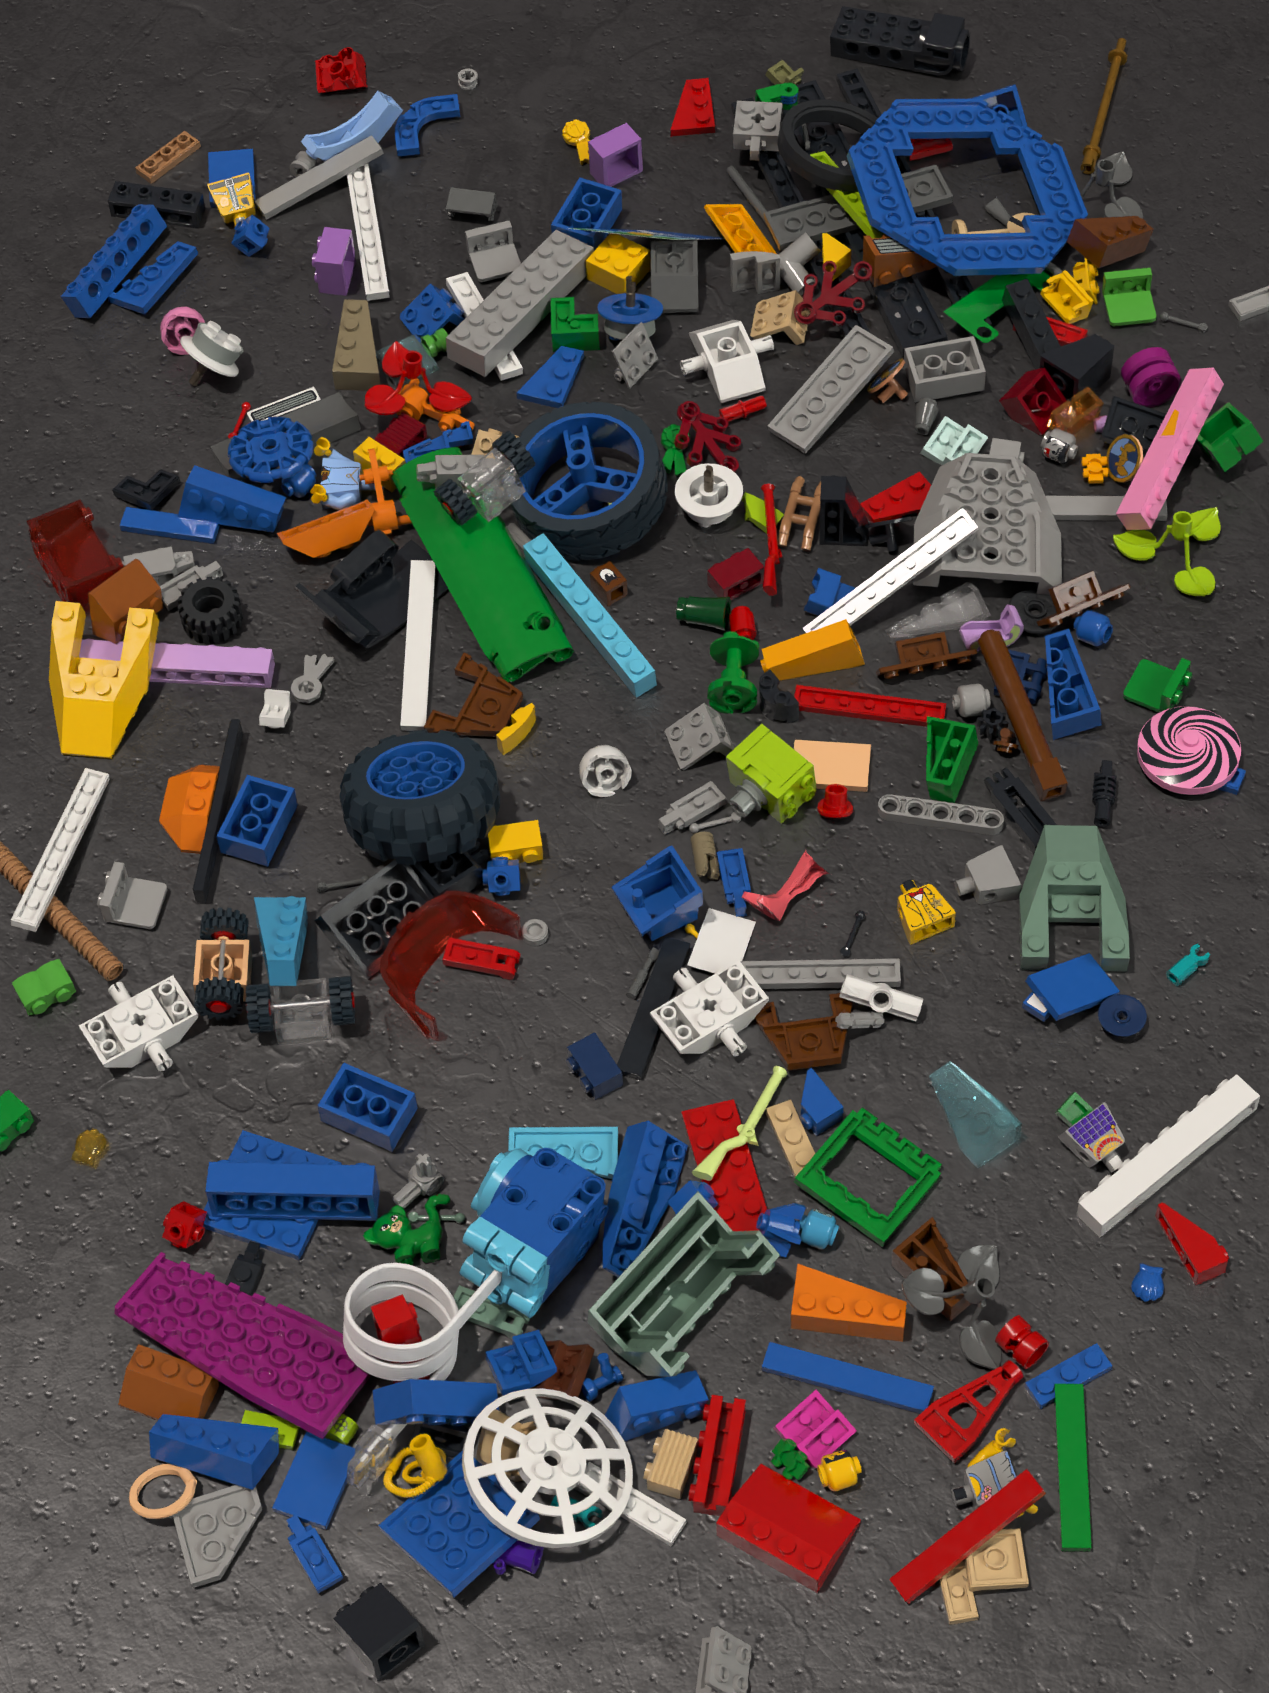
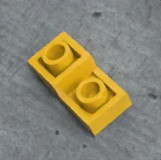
M532 703L517 709L511 715L512 725L504 727L496 734L497 747L503 755L515 748L532 729L536 721L535 706Z

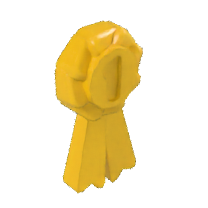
M577 119L567 122L562 130L563 139L567 144L576 146L580 165L584 163L589 164L588 141H590V130L587 124Z

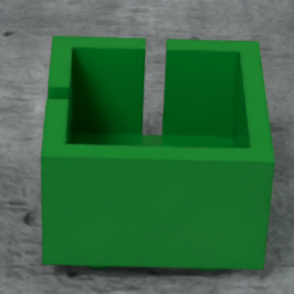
M1229 402L1206 419L1196 439L1202 452L1224 472L1235 466L1242 459V454L1247 455L1264 442L1252 422Z

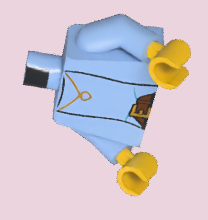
M321 437L317 440L314 453L317 456L325 454L326 458H323L321 483L315 484L310 490V493L313 494L311 497L313 503L318 504L321 501L322 509L333 508L339 511L360 503L362 490H375L374 483L365 485V480L360 481L359 475L362 474V467L359 462L343 456L333 448L329 449L330 442L326 438Z

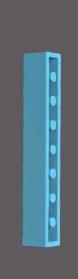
M542 533L523 545L525 560L632 694L638 698L655 687L657 682L653 667L545 534Z

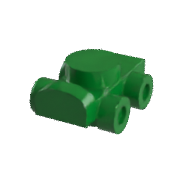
M783 1438L772 1450L775 1456L771 1462L778 1468L782 1464L785 1465L786 1468L783 1470L782 1475L786 1479L791 1480L795 1477L799 1480L810 1467L805 1462L807 1455L802 1451L794 1450L796 1443L793 1440Z

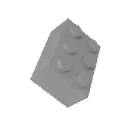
M974 336L904 348V370L914 402H919L921 398L938 399L984 390L986 371Z

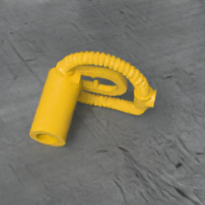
M428 1434L417 1435L411 1440L410 1447L403 1448L390 1461H385L383 1484L389 1492L404 1498L416 1497L426 1492L436 1482L444 1479L447 1473L446 1455L442 1449L435 1446ZM408 1455H414L416 1461L411 1462L404 1468L402 1477L406 1483L420 1484V1486L413 1489L399 1488L392 1483V1477L395 1476L401 1466V1461ZM421 1467L422 1471L420 1474L422 1477L409 1476V1473L414 1468Z

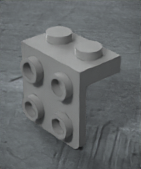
M510 220L465 231L467 251L479 282L509 276L521 264L513 243Z
M114 861L112 870L106 874L104 892L99 894L97 902L104 921L153 929L167 893L166 884L128 877L125 864Z

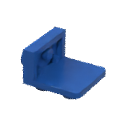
M431 283L400 314L401 321L419 344H421L422 336L427 334L433 335L436 330L443 328L449 321L458 326L465 319L462 308L456 303H452V295L446 289L442 288L440 290Z

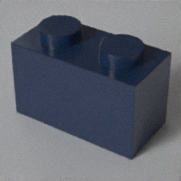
M595 1032L567 1047L568 1058H566V1063L572 1073L577 1072L580 1077L581 1087L586 1093L590 1092L595 1100L623 1086L622 1071Z

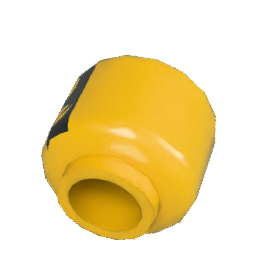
M847 1450L824 1455L821 1458L820 1465H817L822 1486H828L831 1491H839L856 1485L858 1480L857 1474L862 1473L857 1456L851 1457Z

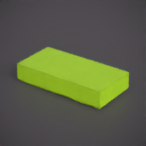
M249 1410L244 1411L242 1424L278 1428L279 1448L294 1450L300 1429L299 1426L280 1416Z

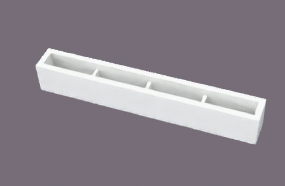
M1237 1074L1230 1080H1223L1212 1095L1203 1096L1197 1103L1196 1108L1191 1112L1185 1111L1178 1118L1174 1126L1164 1128L1159 1133L1158 1139L1151 1144L1149 1142L1144 1144L1136 1157L1132 1160L1126 1159L1112 1176H1105L1093 1192L1087 1191L1078 1200L1077 1216L1094 1233L1102 1237L1253 1113L1258 1107L1260 1095Z

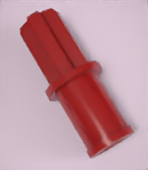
M763 396L745 402L739 400L738 403L719 409V416L724 417L728 422L742 417L745 419L747 414L766 408V401Z

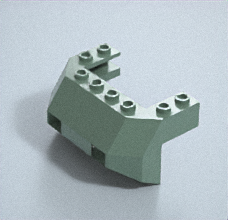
M697 1191L589 1309L588 1323L612 1350L646 1376H676L683 1370L685 1366L683 1363L690 1357L687 1352H673L678 1346L677 1341L694 1329L696 1326L695 1321L712 1309L713 1301L730 1289L732 1285L730 1282L737 1275H766L774 1268V1262L780 1254L759 1230L732 1231L706 1199Z

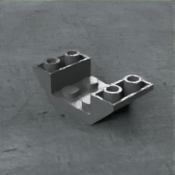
M697 239L651 240V297L662 303L663 313L699 312Z

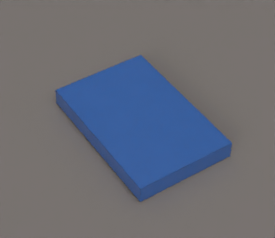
M253 148L208 152L209 184L249 172L255 204ZM209 192L210 207H216Z
M1090 953L1031 974L1025 981L1056 1021L1099 1005L1107 998L1119 995L1120 993L1119 989Z
M306 1432L273 1504V1512L287 1517L297 1515L300 1521L326 1530L360 1454L359 1449L327 1438L321 1439L312 1433Z

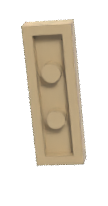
M788 1100L766 1108V1115L795 1178L815 1155V1152L792 1101Z

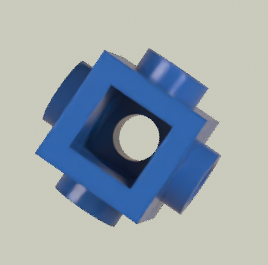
M254 215L249 216L245 220L241 219L234 228L236 232L231 244L250 257L266 245L268 241L267 234L270 228Z
M508 857L492 858V861H488L487 869H483V885H488L489 892H495V895L503 896L509 895L510 891H520L519 859L508 860Z

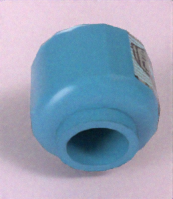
M812 1209L808 1216L803 1214L802 1219L799 1221L801 1241L818 1249H825L827 1245L832 1246L839 1226L836 1225L835 1217L817 1209Z

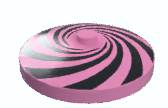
M1174 707L1156 714L1143 726L1137 744V757L1144 773L1162 788L1187 795L1204 794L1224 786L1236 773L1241 756V744L1233 727L1219 715L1197 707Z

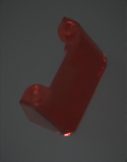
M77 500L27 520L26 523L33 552L61 601L80 603L82 607H85L89 603L88 593L124 566L119 557L115 558L113 554L108 555L92 528L91 521H94V516L89 507L85 508L82 501Z

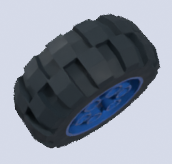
M427 729L409 731L410 734L399 737L394 734L379 740V744L373 748L367 746L355 756L354 763L348 765L340 785L341 792L339 797L347 832L362 850L366 849L372 857L382 861L394 859L397 864L415 865L416 861L426 860L434 863L447 860V856L450 854L466 852L475 846L477 838H485L490 832L500 809V791L493 761L477 742L469 737L460 739L456 732L440 730L438 733H428Z

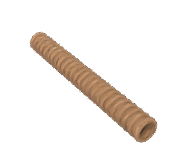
M0 841V874L23 895L33 873ZM53 896L44 918L53 925L54 929L58 930L59 934L63 935L64 939L68 940L69 944L73 945V948L106 981L117 978L123 970V963L118 961V958L113 956V953L108 951V948L103 946V943L56 896Z

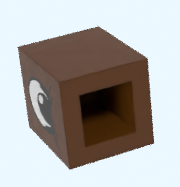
M610 561L590 572L591 588L607 607L628 595L626 578Z

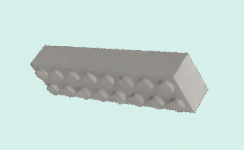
M555 230L446 337L447 358L486 377L551 312V298L566 297L587 276L586 260L594 252V247Z

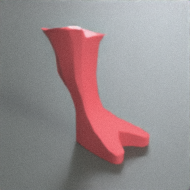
M805 850L791 876L776 894L760 895L744 891L742 898L769 918L780 921L789 901L794 896L808 890L817 878L830 873L820 867Z

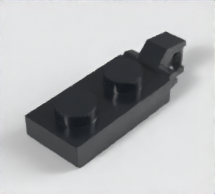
M250 1241L244 1255H238L225 1285H229L232 1282L240 1286L241 1292L252 1296L262 1273L261 1267L263 1262L259 1260L262 1250L259 1243Z

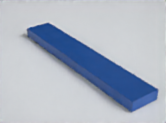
M769 1342L762 1364V1371L919 1414L929 1407L934 1391V1386L773 1342Z

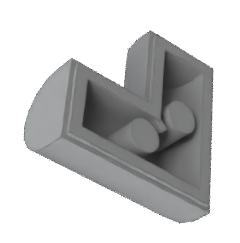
M806 232L779 253L780 276L792 291L796 290L801 296L805 290L803 285L804 277L809 274L803 266L821 252ZM808 279L806 283L808 285H813L815 281L813 279Z

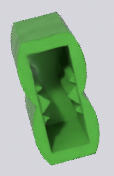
M60 959L50 961L36 971L26 973L12 982L14 990L28 1016L41 1014L51 1004L65 1002L76 992L73 982Z

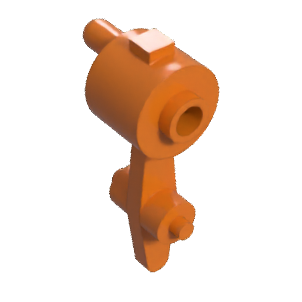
M418 378L411 379L409 384L404 385L401 392L398 393L405 398L404 407L396 413L398 416L404 412L419 420L422 414L428 415L439 421L438 427L442 432L448 429L452 430L453 427L459 428L461 423L469 421L460 416V409L452 412H442L428 404L429 395L419 386L420 381ZM469 421L471 431H473L475 424Z
M375 448L368 449L371 468L363 469V474L359 475L360 481L365 480V485L374 483L378 501L371 503L375 511L368 523V527L373 526L374 532L381 530L386 535H391L392 530L399 529L398 526L412 524L408 515L396 516L393 499L384 501L381 482L389 481V476L393 475V470H388L387 465L378 467Z

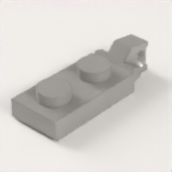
M217 561L206 567H198L196 565L161 585L163 604L169 611L178 606V598L182 596L181 591L188 589L187 585L189 583H196V579L201 578L205 580L207 577H212V579L221 578L223 576L221 566Z
M710 781L670 804L666 815L658 820V827L664 835L675 830L676 827L679 830L727 804V798Z

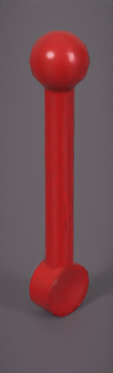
M249 402L242 404L239 419L234 431L228 435V438L237 435L246 412L251 408Z

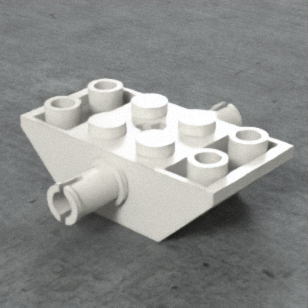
M731 320L689 332V336L699 356L680 360L683 375L699 370L706 371L720 403L766 391L757 354L774 350L773 340L770 335L751 341L742 322L738 320Z
M739 960L700 983L694 980L687 968L681 969L683 974L678 970L673 975V980L677 982L684 992L650 1012V1016L680 1054H700L723 1042L733 1056L739 1055L737 1050L743 1053L747 1045L737 1033L752 1022L769 1001V997Z
M174 976L168 977L133 997L130 996L123 982L116 983L119 988L118 991L114 984L111 985L108 992L117 1005L79 1025L80 1030L103 1067L132 1068L151 1058L158 1071L165 1070L162 1065L163 1062L167 1069L170 1068L173 1061L165 1049L180 1042L199 1017Z

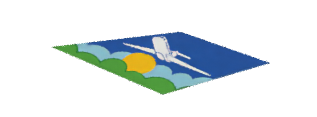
M568 228L671 240L725 239L656 230Z

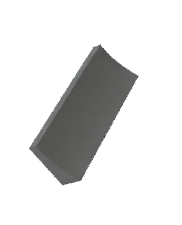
M340 392L281 416L290 418L292 422L298 421L303 424L312 435L314 448L317 446V440L321 437L326 438L331 443L360 430L358 414L347 404ZM233 437L210 446L211 453L225 476L238 481L249 478L239 476L229 463L230 458L227 456L228 446ZM269 446L265 449H272L275 446Z

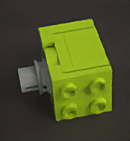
M763 724L759 725L726 756L729 779L738 792L729 800V803L741 817H746L752 810L760 811L762 807L768 810V814L782 824L787 818H792L798 811V808L805 801H810L817 791L814 765Z

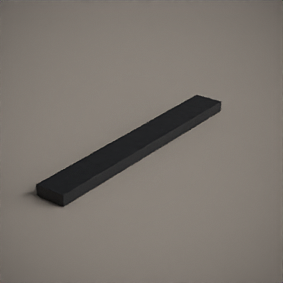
M231 719L193 885V893L197 904H206L219 847L217 834L225 820L243 738L240 719Z

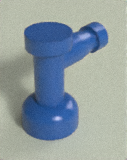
M601 1353L597 1357L602 1376L595 1380L590 1378L584 1379L581 1391L589 1402L597 1398L598 1391L614 1382L620 1383L623 1381L619 1368L611 1366L607 1353Z

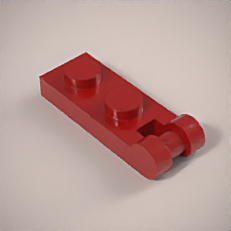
M449 937L442 961L443 965L499 975L504 979L512 980L516 973L515 964L519 963L521 954L513 949ZM498 959L505 960V964L498 963Z

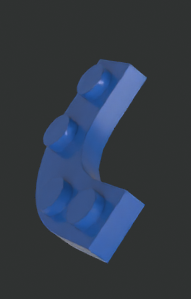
M457 94L419 100L410 105V109L404 115L401 114L398 117L395 125L397 156L420 154L418 133L424 124L436 119L460 116Z

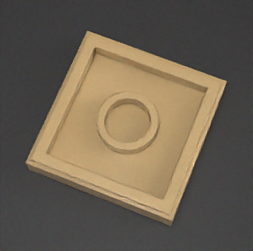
M1020 1528L1000 1530L965 1559L969 1591L1028 1587L1029 1582Z

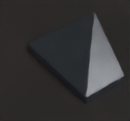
M450 1423L441 1425L415 1424L412 1439L420 1434H428L435 1446L442 1449L445 1455L456 1457L463 1451L469 1429L464 1425L450 1426Z

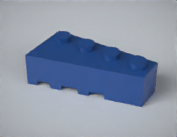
M194 465L185 483L178 517L274 532L281 518L286 497Z
M1066 629L1046 635L1045 645L1053 740L1101 726V710L1070 630Z
M408 1379L373 1390L375 1425H441L450 1423V1426H462L471 1423L472 1426L475 1418L482 1410L498 1398L497 1384Z
M162 1414L149 1431L151 1458L251 1490L255 1488L279 1454L278 1428Z

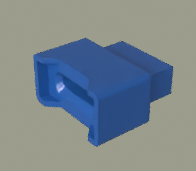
M818 568L812 581L815 591L809 596L804 611L820 616L852 592L855 587L841 583L840 575Z

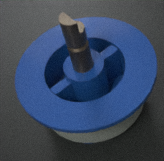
M632 276L626 277V293L608 296L598 303V313L606 319L604 330L612 340H623L641 322L650 337L656 331L655 319L659 318L663 313V305L660 301L647 295L635 293L636 283L632 282Z

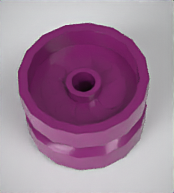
M1151 347L1135 353L1121 368V377L1129 389L1128 391L1134 403L1148 408L1159 406L1169 401L1177 394L1182 385V379L1168 351L1161 347Z

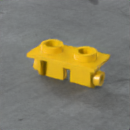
M1084 257L1085 262H1077L1073 267V276L1076 282L1094 300L1096 305L1098 304L1097 294L1100 293L1098 283L1095 280V276H1098V270L1093 263Z

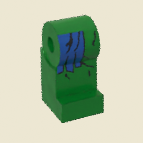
M783 83L758 89L755 91V102L782 103V110H790L798 104V87L793 83Z

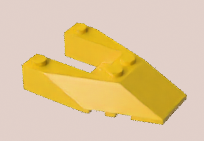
M56 601L51 627L49 684L62 755L112 759L126 733L125 729L132 717L134 718L143 695H146L148 691L159 619L152 609L129 608L121 660L81 658L79 654L86 613L80 603Z

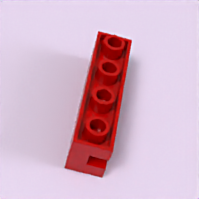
M712 1395L710 1405L705 1404L703 1421L707 1422L706 1430H700L698 1448H702L701 1458H695L693 1474L698 1475L696 1484H691L689 1491V1501L693 1502V1511L695 1513L721 1516L731 1500L746 1413L745 1399L734 1398V1403L723 1402V1396Z

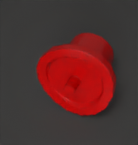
M841 784L828 785L825 788V798L821 799L818 803V813L831 818L850 816L853 813V806L847 799V788Z

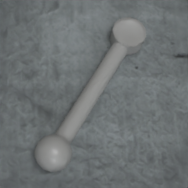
M733 812L731 816L702 824L692 823L689 829L692 833H697L699 829L730 821L739 823L741 816Z

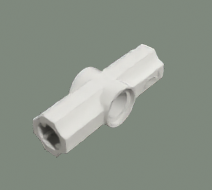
M846 974L839 995L840 998L869 1006L876 1012H888L913 1021L917 1020L923 998L892 989L885 983L877 984ZM877 993H885L889 998L887 1001L879 1003L874 999V996Z

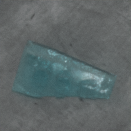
M949 1061L929 1075L939 1102L943 1105L949 1125L956 1135L960 1150L977 1168H980L1020 1139L1022 1123L1001 1101L954 1063Z

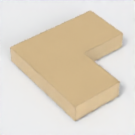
M962 1561L939 1579L949 1625L978 1620V1612L973 1595L975 1591H969L965 1561Z

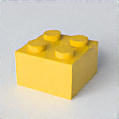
M610 233L586 260L587 279L616 294L626 293L627 276H632V282H635L637 285L651 270L650 249L619 234Z

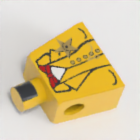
M907 880L900 885L903 894L898 897L897 911L910 945L955 927V910L932 884L918 888L913 880Z

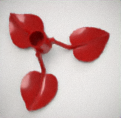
M395 341L384 355L382 369L390 377L401 376L398 386L395 390L383 384L371 387L366 392L364 407L378 415H392L399 412L405 405V398L398 394L401 391L405 377L416 379L419 375H422L426 389L431 393L429 403L439 411L452 412L470 403L472 397L464 389L450 382H437L431 388L426 376V369L422 368V355L417 351H409L398 341Z

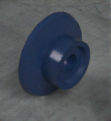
M1119 994L1113 995L1102 1002L1099 1007L1098 1018L1103 1028L1109 1033L1116 1036H1131L1138 1033L1144 1027L1147 1014L1139 1000L1129 995Z

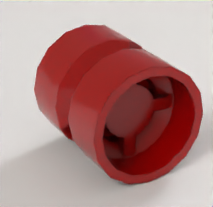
M1017 1315L1000 1330L995 1342L1005 1352H1013L1012 1358L1024 1369H1028L1045 1353L1049 1342L1039 1332H1031L1032 1326L1020 1315Z

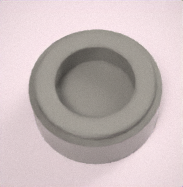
M539 919L527 921L522 927L524 942L530 946H539L545 943L548 939L546 923Z

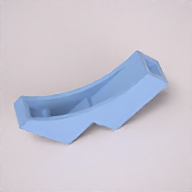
M377 91L367 105L350 120L327 132L305 135L301 142L307 148L306 153L313 159L320 158L325 162L371 135L379 143L403 110L392 97Z

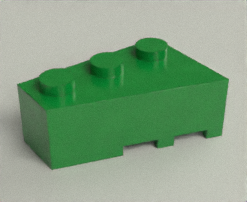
M927 716L926 783L930 799L955 803L978 746L975 725Z

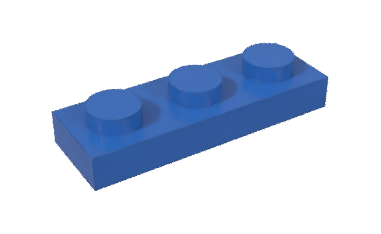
M1096 1343L1025 1382L1024 1387L1039 1409H1042L1055 1400L1054 1384L1085 1385L1112 1370L1113 1365Z

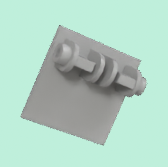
M642 322L612 351L619 368L615 369L614 378L617 381L625 380L628 388H631L658 360Z

